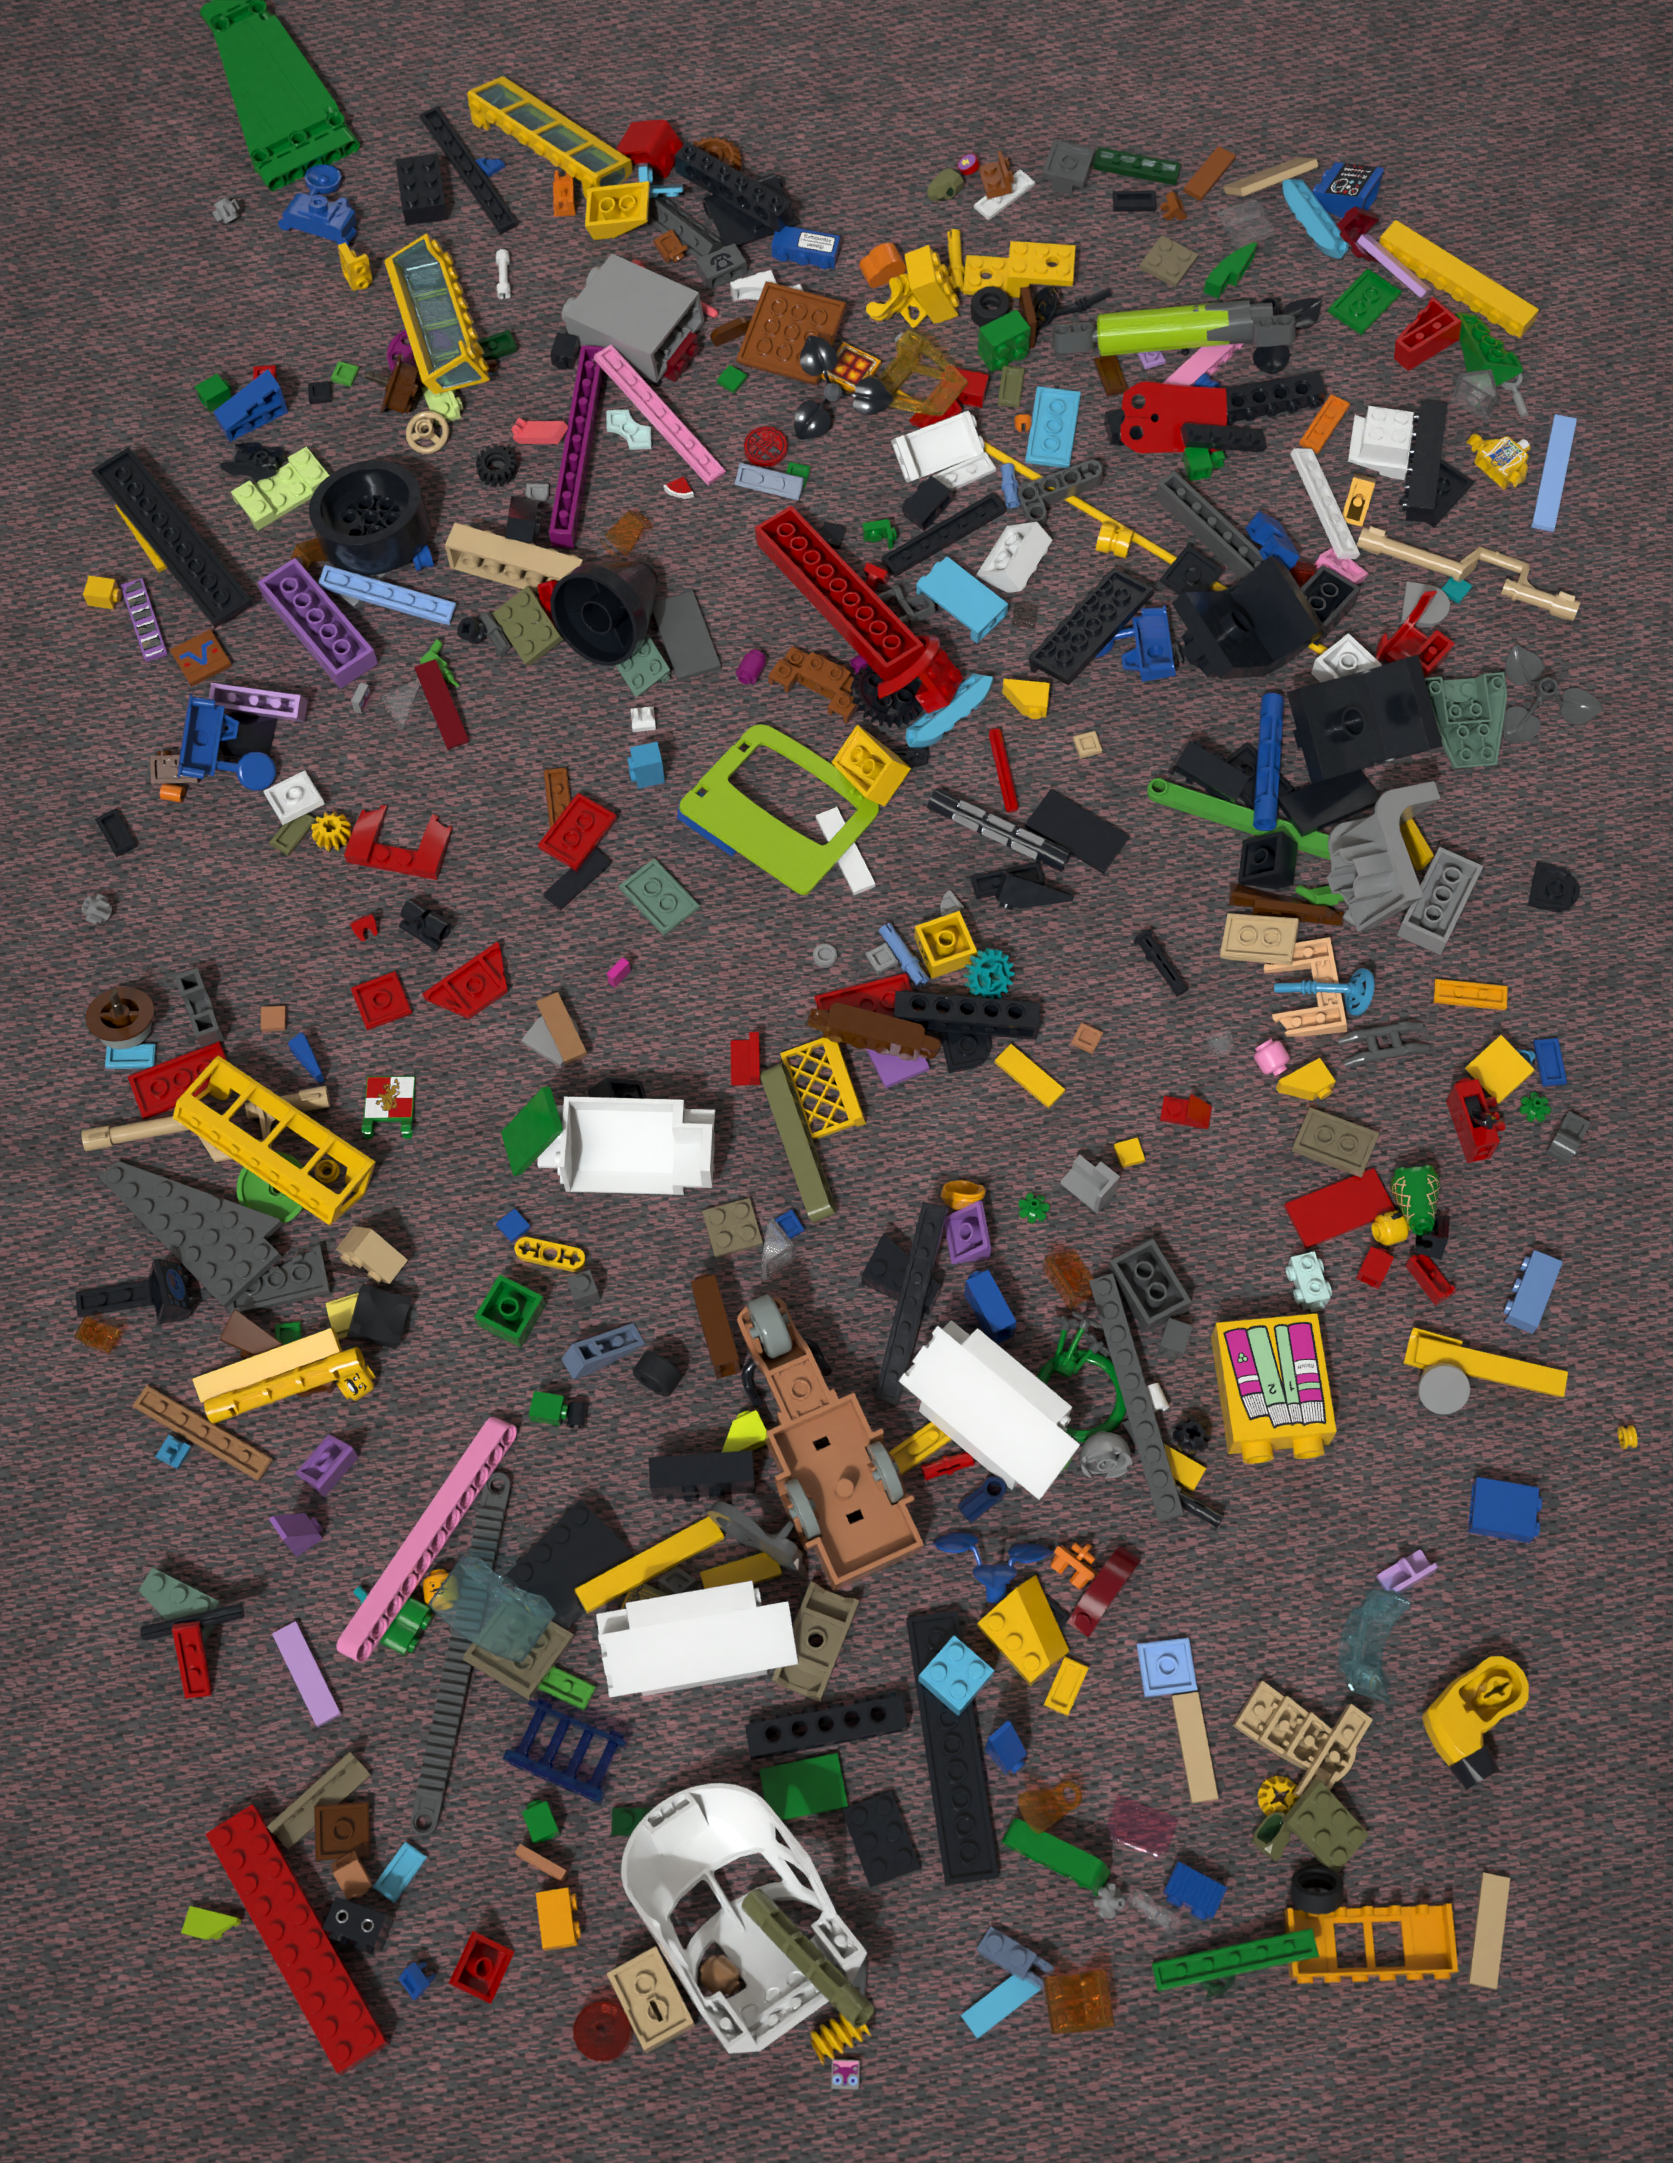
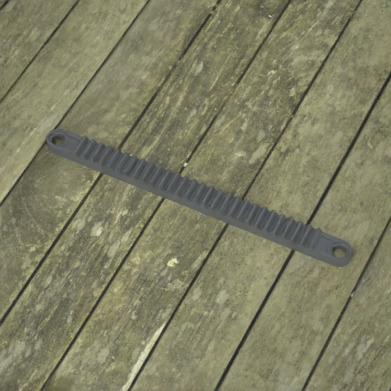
M503 1473L491 1474L485 1483L480 1507L478 1508V1516L476 1517V1525L473 1530L469 1557L467 1558L465 1575L460 1589L458 1607L455 1611L456 1616L453 1621L451 1638L446 1652L444 1670L442 1671V1679L439 1684L440 1688L437 1693L435 1711L430 1725L428 1743L426 1744V1752L423 1757V1765L421 1766V1774L418 1779L419 1783L416 1788V1797L411 1815V1828L421 1837L432 1835L437 1830L473 1667L463 1660V1655L480 1634L511 1492L509 1478ZM496 1480H501L505 1483V1488L500 1493H495L491 1490V1485ZM423 1815L430 1816L432 1819L431 1827L427 1830H420L417 1826L418 1819Z

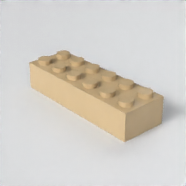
M454 523L445 543L451 569L520 589L529 586L534 593L538 594V584L551 580L558 582L571 570L583 565V559L575 555H565L558 553L554 549L538 547L533 543L505 539V537L496 535L491 531L478 530L467 524Z

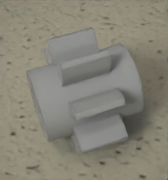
M225 197L213 204L216 210L212 213L217 221L223 219L226 224L239 216L236 210L240 209L235 199L230 201L228 197Z
M98 893L97 896H88L84 900L82 912L87 915L86 921L96 924L97 922L101 923V921L105 922L109 918L112 906L110 903H107L108 897Z

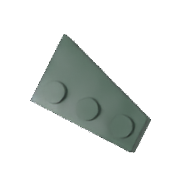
M151 1568L139 1589V1592L166 1621L225 1607L220 1601L154 1568ZM215 1625L201 1628L204 1644Z

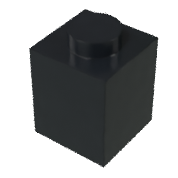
M557 332L550 352L553 366L561 370L574 368L580 350L578 336Z

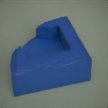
M485 157L476 160L487 177L505 168V163L499 159L493 160L486 159Z

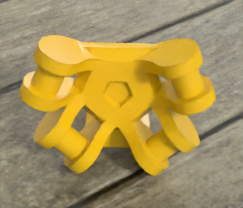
M904 273L899 278L893 277L889 280L891 297L885 304L870 302L866 306L867 314L874 321L888 320L896 312L901 313L910 326L915 328L927 316V313L911 291L908 274ZM910 305L917 307L919 310V317L916 320L910 316V309L908 308Z

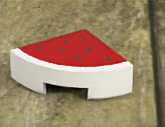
M684 477L663 485L666 493L671 496L683 499L694 497V493Z

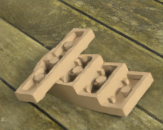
M1259 1681L1232 1726L1261 1746L1307 1771L1293 1793L1296 1797L1300 1798L1315 1779L1321 1781L1330 1791L1334 1783L1346 1775L1355 1760L1356 1747L1373 1719L1354 1705L1348 1704L1334 1728L1331 1729L1312 1712L1308 1713L1288 1696L1284 1697L1264 1681Z

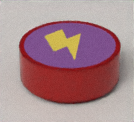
M967 154L959 160L958 169L963 175H971L978 169L980 161L975 154Z

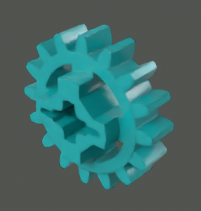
M986 948L985 952L978 950V957H970L972 964L965 965L969 969L968 973L963 974V977L969 978L965 986L971 988L970 994L988 999H993V996L997 999L1001 998L1000 992L1008 993L1007 984H1013L1009 980L1010 976L1015 975L1014 972L1009 970L1013 963L1008 962L1009 956L1002 954L1000 950Z

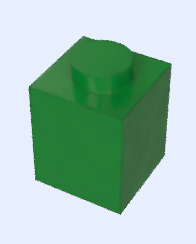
M218 374L194 386L198 398L210 413L232 398L230 384L226 379L222 380Z
M534 1391L529 1418L532 1422L561 1426L562 1419L566 1420L568 1417L569 1405L566 1404L565 1398L562 1395Z
M537 1800L526 1805L527 1810L522 1811V1814L535 1845L560 1835L547 1801L542 1803L541 1800Z

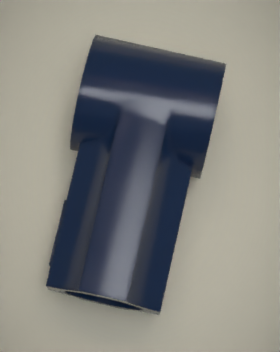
M998 1477L986 1479L981 1487L957 1505L958 1509L971 1524L995 1504L1002 1502L1006 1495L1004 1481ZM991 1485H997L1002 1491L997 1496H991L988 1494L987 1489Z

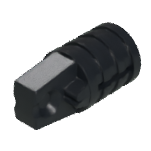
M910 747L890 749L910 768L927 765L926 749Z

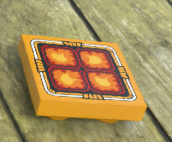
M843 342L836 352L838 358L837 366L832 370L826 371L831 383L838 384L842 389L850 393H856V384L863 378L873 377L881 366V360ZM822 372L821 378L826 380Z

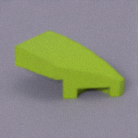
M189 1906L181 1933L205 1940H210L211 1938L217 1940L223 1937V1933L232 1926L237 1927L241 1924L242 1919Z

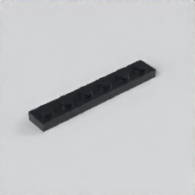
M992 492L882 556V563L895 578L1003 515L1006 508Z

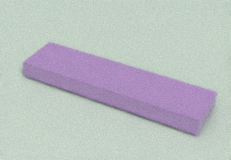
M1364 234L1357 240L1366 251L1420 298L1427 296L1432 289L1372 236Z
M295 1621L272 1633L316 1726L320 1727L342 1715L297 1622Z

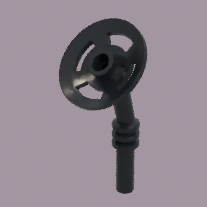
M1052 287L1041 289L1032 301L1036 321L1039 319L1043 321L1041 325L1037 324L1036 330L1044 328L1051 318L1077 312L1082 313L1090 309L1092 305L1112 296L1111 290L1106 288L1088 298L1085 296L1083 299L1075 301L1072 305L1056 308L1057 293ZM1049 294L1053 295V300L1049 299Z

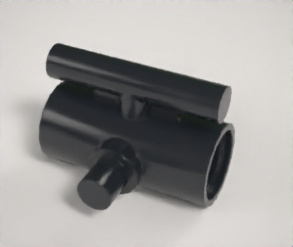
M411 898L404 904L401 910L400 917L403 920L400 922L399 927L435 951H438L442 946L440 942L450 933L452 923L442 917L443 912L441 909L430 910Z

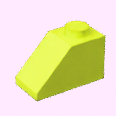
M749 1410L744 1411L736 1416V1420L732 1422L722 1452L754 1451L766 1445V1429L757 1410L753 1412Z

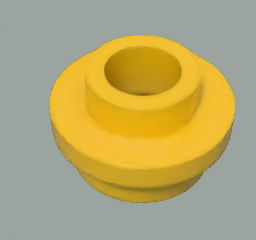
M329 1159L322 1160L315 1168L316 1178L324 1184L336 1181L340 1174L338 1164ZM325 1169H331L332 1173L326 1176L323 1174Z

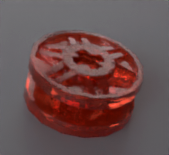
M596 2001L585 2006L577 2015L573 2026V2039L577 2049L586 2058L597 2062H611L621 2057L629 2048L633 2037L632 2025L625 2011L620 2006L608 2001ZM601 2024L603 2027L609 2026V2029L606 2031L608 2037L605 2039L601 2036L597 2038L599 2033L598 2027Z

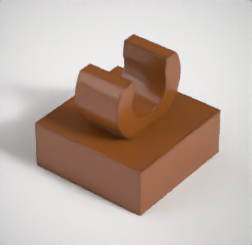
M1174 191L1166 194L1168 202L1160 205L1162 211L1169 210L1163 215L1165 220H1172L1174 217L1179 221L1186 219L1187 215L1182 200Z

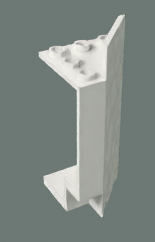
M564 1097V1105L556 1106L564 1131L537 1158L538 1168H558L560 1184H564L566 1192L684 1195V1187L712 1188L713 1172H715V1110L685 1109L684 1100Z
M952 1320L943 1329L937 1326L932 1333V1340L921 1348L912 1361L915 1364L902 1375L899 1382L921 1400L920 1413L993 1475L1002 1479L1007 1487L1012 1490L1019 1484L1040 1500L1080 1446L1078 1442L1066 1433L1067 1428L1065 1427L1071 1420L1069 1415L1072 1406L978 1328L971 1335H968Z
M752 1581L626 1603V1609L596 1614L599 1630L598 1639L599 1644H601L602 1660L610 1697L641 1692L643 1696L765 1675L768 1669L798 1664L788 1601L762 1606L759 1588L753 1589Z

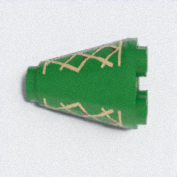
M1431 1165L1398 1168L1394 1171V1177L1390 1183L1391 1192L1410 1229L1416 1235L1430 1233L1435 1223L1441 1182L1439 1175Z

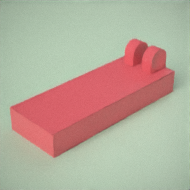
M518 418L515 422L516 425H513L511 431L514 433L512 438L519 444H558L569 427L564 421H524Z

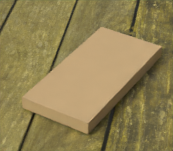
M1297 157L1227 184L1223 188L1228 195L1246 196L1318 167V162L1314 158Z

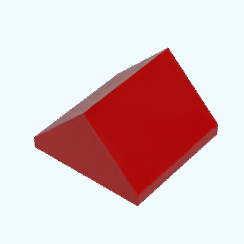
M472 1931L448 1984L491 2004L514 1955V1951Z

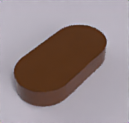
M739 317L715 328L710 335L712 343L718 347L745 335L750 321L747 317Z

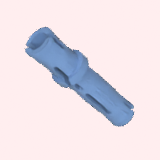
M887 923V926L883 925L879 929V933L902 964V970L909 974L916 987H921L920 983L922 986L929 981V977L919 965V959L912 955L891 923Z

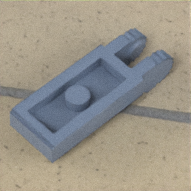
M993 1927L989 1928L976 1949L983 1957L1020 1980H1026L1040 1989H1043L1046 1983L1042 1978L1030 1972L1033 1965L1051 1975L1055 1970L1048 1962L1037 1957V1954Z

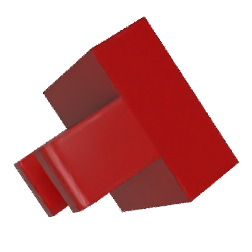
M867 562L863 570L867 576L865 583L871 590L875 591L880 582L886 585L890 576L886 570Z
M371 913L348 923L352 932L360 941H365L363 936L364 928L371 930L373 936L377 935L376 922Z

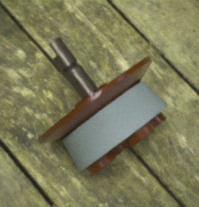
M131 987L110 989L97 996L90 1003L85 1016L86 1024L90 1032L100 1038L101 1042L113 1049L132 1048L141 1045L149 1035L151 1022L154 1017V1005L151 998L139 989Z

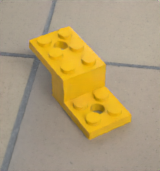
M1010 241L1009 258L966 255L963 294L974 295L981 288L996 287L1002 289L1008 297L1019 298L1020 288H1029V284L1073 287L1075 245ZM1055 262L1057 266L1050 267L1047 263ZM989 273L992 277L990 279H983L980 275Z

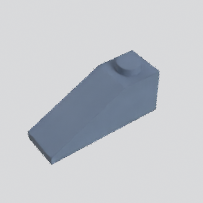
M634 1323L572 1344L563 1356L562 1361L572 1379L575 1380L600 1370L645 1345V1342Z

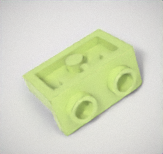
M446 374L441 376L444 386L453 384L452 379L448 380ZM427 387L421 388L430 411L439 413L447 422L461 418L460 410H463L460 398H455L453 394L456 390L434 395ZM434 419L436 426L441 425L436 419Z

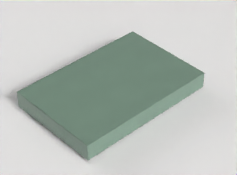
M655 858L618 886L619 890L663 936H666L700 909V905Z

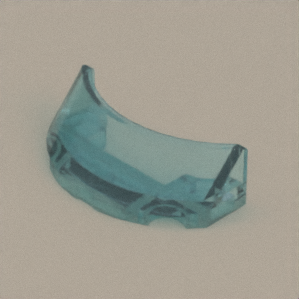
M1372 1590L1366 1595V1602L1359 1610L1353 1609L1343 1628L1338 1654L1340 1671L1345 1674L1346 1685L1354 1693L1390 1703L1391 1697H1389L1382 1678L1383 1650L1391 1629L1411 1605L1409 1600L1396 1591Z

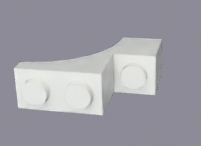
M772 271L759 272L756 275L730 282L733 301L742 299L759 300L766 281L777 284ZM800 284L795 286H788L790 288L803 291Z

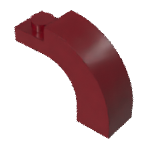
M1119 1546L1095 1577L1067 1623L1089 1638L1113 1600L1129 1581L1141 1560Z

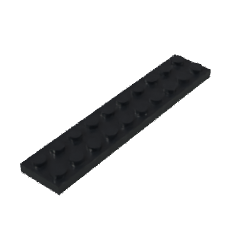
M129 447L91 470L96 480L214 628H217L253 605L251 598Z
M958 1610L907 1617L906 1624L945 1886L999 1879L972 1702L958 1716L918 1680L922 1671L953 1636L963 1643Z

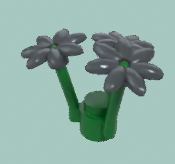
M1073 1311L1072 1314L1074 1317L1081 1319L1080 1323L1076 1319L1068 1320L1064 1315L1061 1317H1051L1053 1319L1052 1323L1061 1325V1335L1056 1354L1051 1362L1054 1364L1052 1370L1067 1378H1070L1072 1374L1077 1375L1079 1369L1092 1354L1095 1355L1097 1352H1101L1105 1357H1108V1354H1110L1109 1349L1103 1346L1102 1341H1097L1093 1334L1084 1333L1090 1325L1096 1328H1102V1325L1093 1318H1088L1085 1314ZM1070 1328L1078 1330L1068 1352H1063L1061 1356L1066 1334L1069 1333ZM1082 1335H1084L1087 1339L1086 1342L1090 1345L1087 1348L1088 1351L1076 1364L1077 1358L1072 1355Z

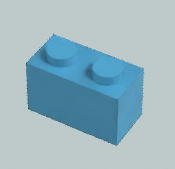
M653 742L630 747L631 756L627 757L631 782L636 781L638 789L665 783L658 743Z

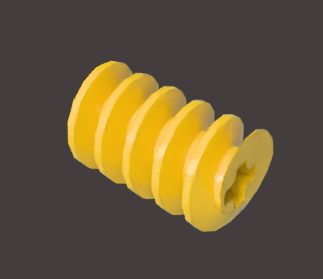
M839 2013L840 2023L831 2018L829 2019L830 2029L821 2024L820 2035L811 2030L810 2042L821 2063L825 2065L824 2055H827L832 2060L835 2059L834 2049L843 2054L844 2043L853 2048L854 2037L863 2042V2031L871 2037L866 2025L854 2028Z

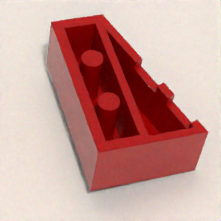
M1432 296L1429 304L1424 310L1421 309L1415 321L1410 323L1396 339L1394 359L1407 371H1410L1457 342L1460 338L1461 320Z

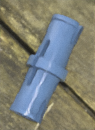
M1011 463L1000 467L1002 476L1001 489L1004 491L1006 508H1017L1020 506L1017 492L1019 483L1015 478L1014 465Z

